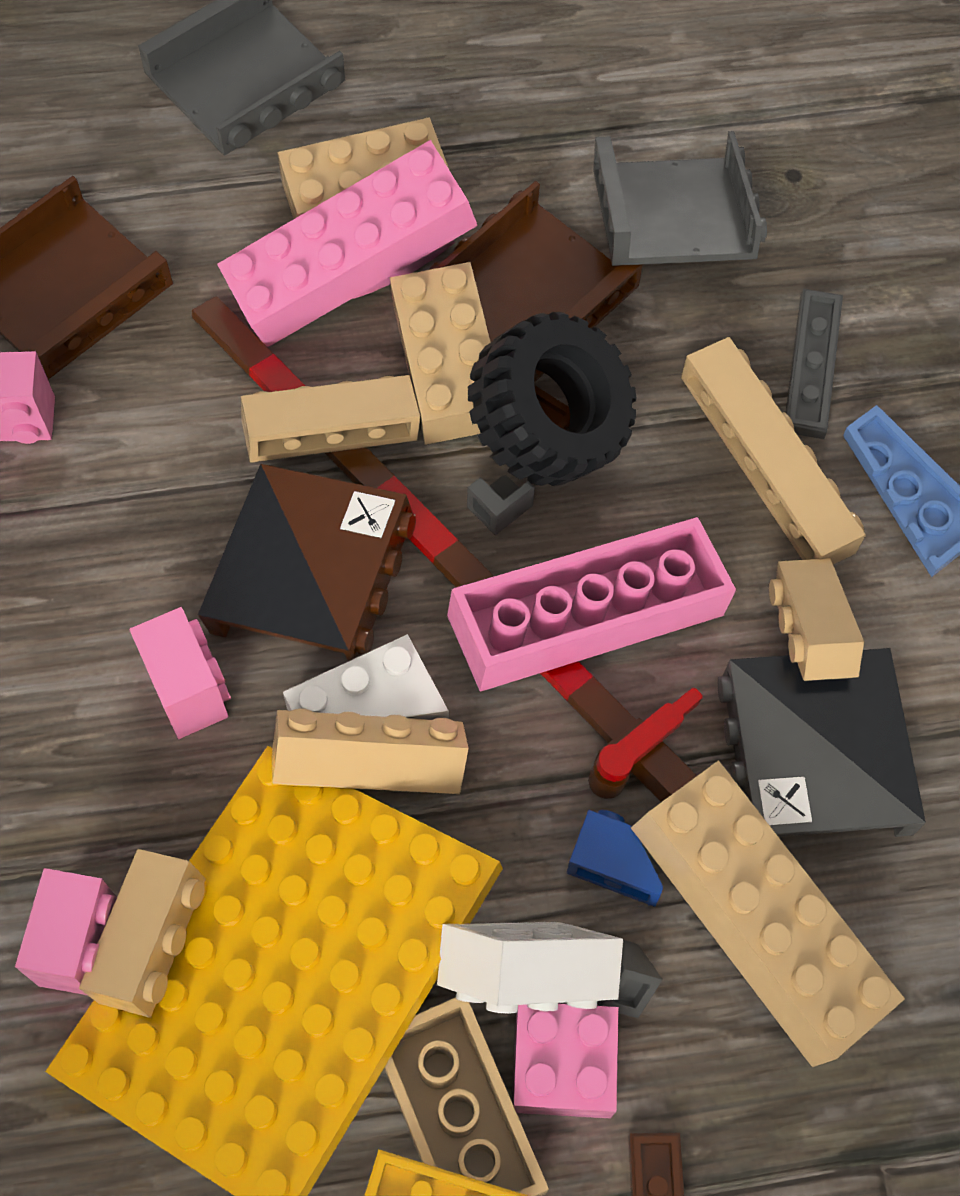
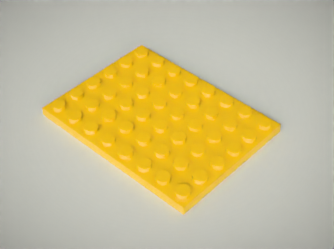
M269 746L266 747L189 860L206 879L204 882V896L201 904L192 912L186 927L184 947L173 960L167 975L168 984L165 995L155 1005L151 1018L93 1001L45 1072L234 1196H308L438 978V967L441 960L442 924H470L503 870L500 861L354 788L273 784L272 748Z

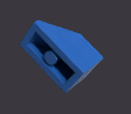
M588 810L569 861L567 874L655 907L662 893L663 885L641 841L632 831V826L626 824L622 816L612 811L599 810L596 813Z

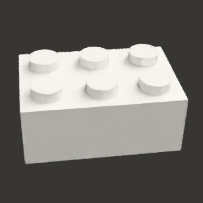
M561 922L442 924L441 960L438 967L437 985L457 992V1000L472 1003L487 1002L486 1009L496 1013H517L518 1005H527L528 1008L540 1011L558 1010V1004L567 1002L568 1006L575 1008L594 1009L597 1008L598 1001L618 1000L623 938Z

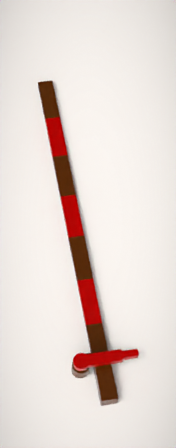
M217 296L192 309V318L264 391L275 392L305 386ZM367 447L325 453L354 484L407 495L412 513L416 515L415 529L409 540L456 588L494 577ZM579 661L540 673L608 743L599 750L588 779L590 789L598 797L611 799L620 795L629 779L630 772H632L662 802L697 776L663 742L664 739L681 726L684 717L699 705L703 696L696 688H691L673 704H664L643 722L640 718L636 720Z

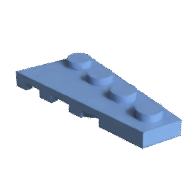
M876 405L850 424L843 436L928 573L933 577L960 555V485Z

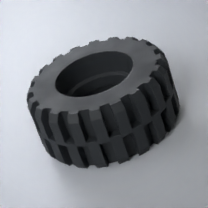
M562 312L533 315L486 345L479 353V361L473 364L470 379L475 382L468 386V401L473 402V409L469 411L472 425H478L481 434L477 435L483 447L488 445L493 452L490 457L499 466L506 464L509 467L507 472L520 480L527 477V481L539 486L546 484L558 486L574 481L615 460L620 455L622 447L627 445L631 437L632 430L629 427L635 424L636 409L632 408V403L636 402L637 399L635 387H631L629 382L632 374L628 364L625 366L622 364L619 355L622 353L615 344L610 345L605 340L607 335L599 328H589L588 321L576 316L569 318L568 314ZM535 369L550 376L563 391L570 410L569 431L560 428L552 422L541 408L534 386Z

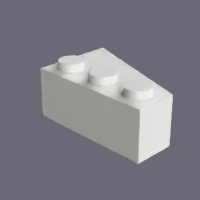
M408 634L283 692L288 711L307 709L318 713L340 714L342 712H354L365 716L387 717L389 715H401L412 719H449V710Z

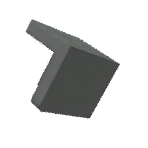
M507 475L501 476L489 486L480 477L467 487V508L496 536L533 506L535 487L527 481L519 488Z
M623 940L618 1000H601L597 1002L599 1006L618 1007V1013L639 1018L663 980L637 944Z

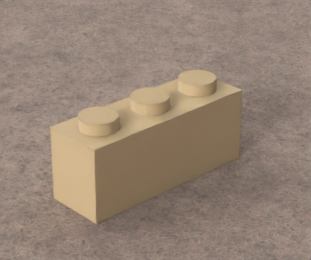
M831 559L778 561L776 579H771L769 583L770 602L772 606H778L780 631L782 634H788L790 660L792 663H798L803 680L859 677L864 640Z
M137 849L98 941L100 945L92 972H85L79 986L81 991L98 1004L151 1018L155 1005L165 995L168 984L167 975L173 960L184 947L186 927L192 912L198 908L204 896V882L206 879L190 861Z

